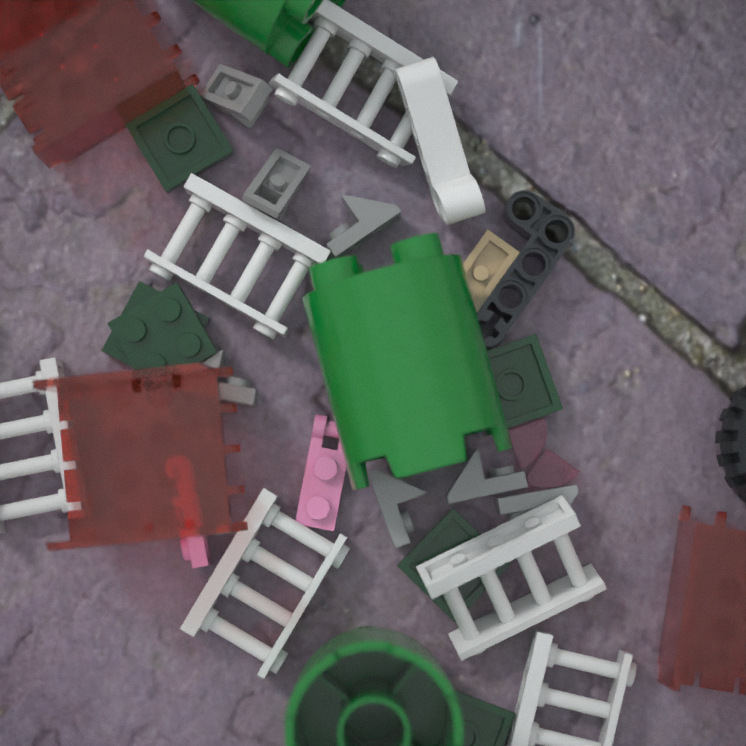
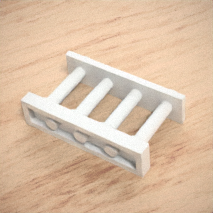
M324 0L316 13L311 17L315 21L313 26L316 29L289 77L285 78L278 73L272 77L268 85L276 89L274 95L281 101L291 106H295L297 103L301 104L377 150L378 154L376 157L387 165L397 168L399 164L401 166L412 164L416 157L403 149L412 134L406 112L390 141L369 128L396 82L394 69L424 59L331 1ZM337 34L349 42L347 47L350 50L321 100L303 89L302 85L329 37H334ZM371 55L383 63L381 68L384 71L357 119L354 120L336 109V106L363 58H368ZM440 70L447 96H449L458 80Z
M191 173L184 185L187 194L191 195L188 200L191 205L161 257L147 249L144 257L148 262L152 263L149 270L167 281H170L175 276L254 320L256 323L253 329L273 340L277 334L286 338L289 330L279 323L280 319L307 274L309 267L330 260L332 257L331 251ZM214 208L225 214L223 221L226 223L196 276L176 266L175 263L205 212L209 213ZM246 227L260 234L257 239L260 241V244L231 295H228L210 285V282L239 231L244 232ZM282 246L295 253L292 258L295 263L264 315L244 304L273 251H279Z
M56 357L39 360L41 371H36V376L0 383V399L39 391L41 395L46 394L49 409L44 410L43 415L0 423V440L47 431L48 434L53 433L56 449L51 450V454L0 464V481L54 470L55 473L61 472L64 488L59 489L58 494L0 505V534L6 533L4 521L60 509L63 513H69V519L92 516L62 360Z
M266 488L262 489L180 627L181 630L193 637L198 634L200 629L206 633L208 630H211L263 661L264 663L257 674L263 679L269 670L275 674L278 672L288 655V652L284 651L282 647L331 565L337 569L340 567L350 550L349 547L344 545L347 536L340 533L335 543L280 512L281 507L275 504L279 496ZM262 524L268 528L271 525L326 557L314 578L259 546L260 541L256 540L255 536ZM242 559L246 562L254 561L305 592L294 613L238 581L240 577L234 574ZM221 594L227 598L229 595H232L285 627L273 648L218 616L219 611L213 607Z
M563 495L416 566L431 599L443 594L459 628L448 633L461 661L470 656L478 655L487 648L580 602L588 601L596 594L607 589L604 581L592 564L584 567L581 566L568 535L570 531L581 526L575 512ZM553 540L568 575L546 585L531 551ZM516 558L532 593L510 603L495 572V568ZM480 576L495 611L473 621L458 586Z
M534 629L514 711L515 716L511 724L506 746H535V744L544 746H612L625 687L632 686L636 674L637 665L631 662L633 655L627 651L619 650L617 661L612 662L559 649L558 644L552 643L553 635L551 633ZM556 664L613 678L607 702L548 688V683L543 682L546 666L552 668ZM544 704L603 718L598 742L539 728V723L533 722L537 706L544 707Z

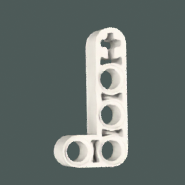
M434 56L394 69L430 193L439 216L446 225H450L486 213L479 186L469 171L442 75Z

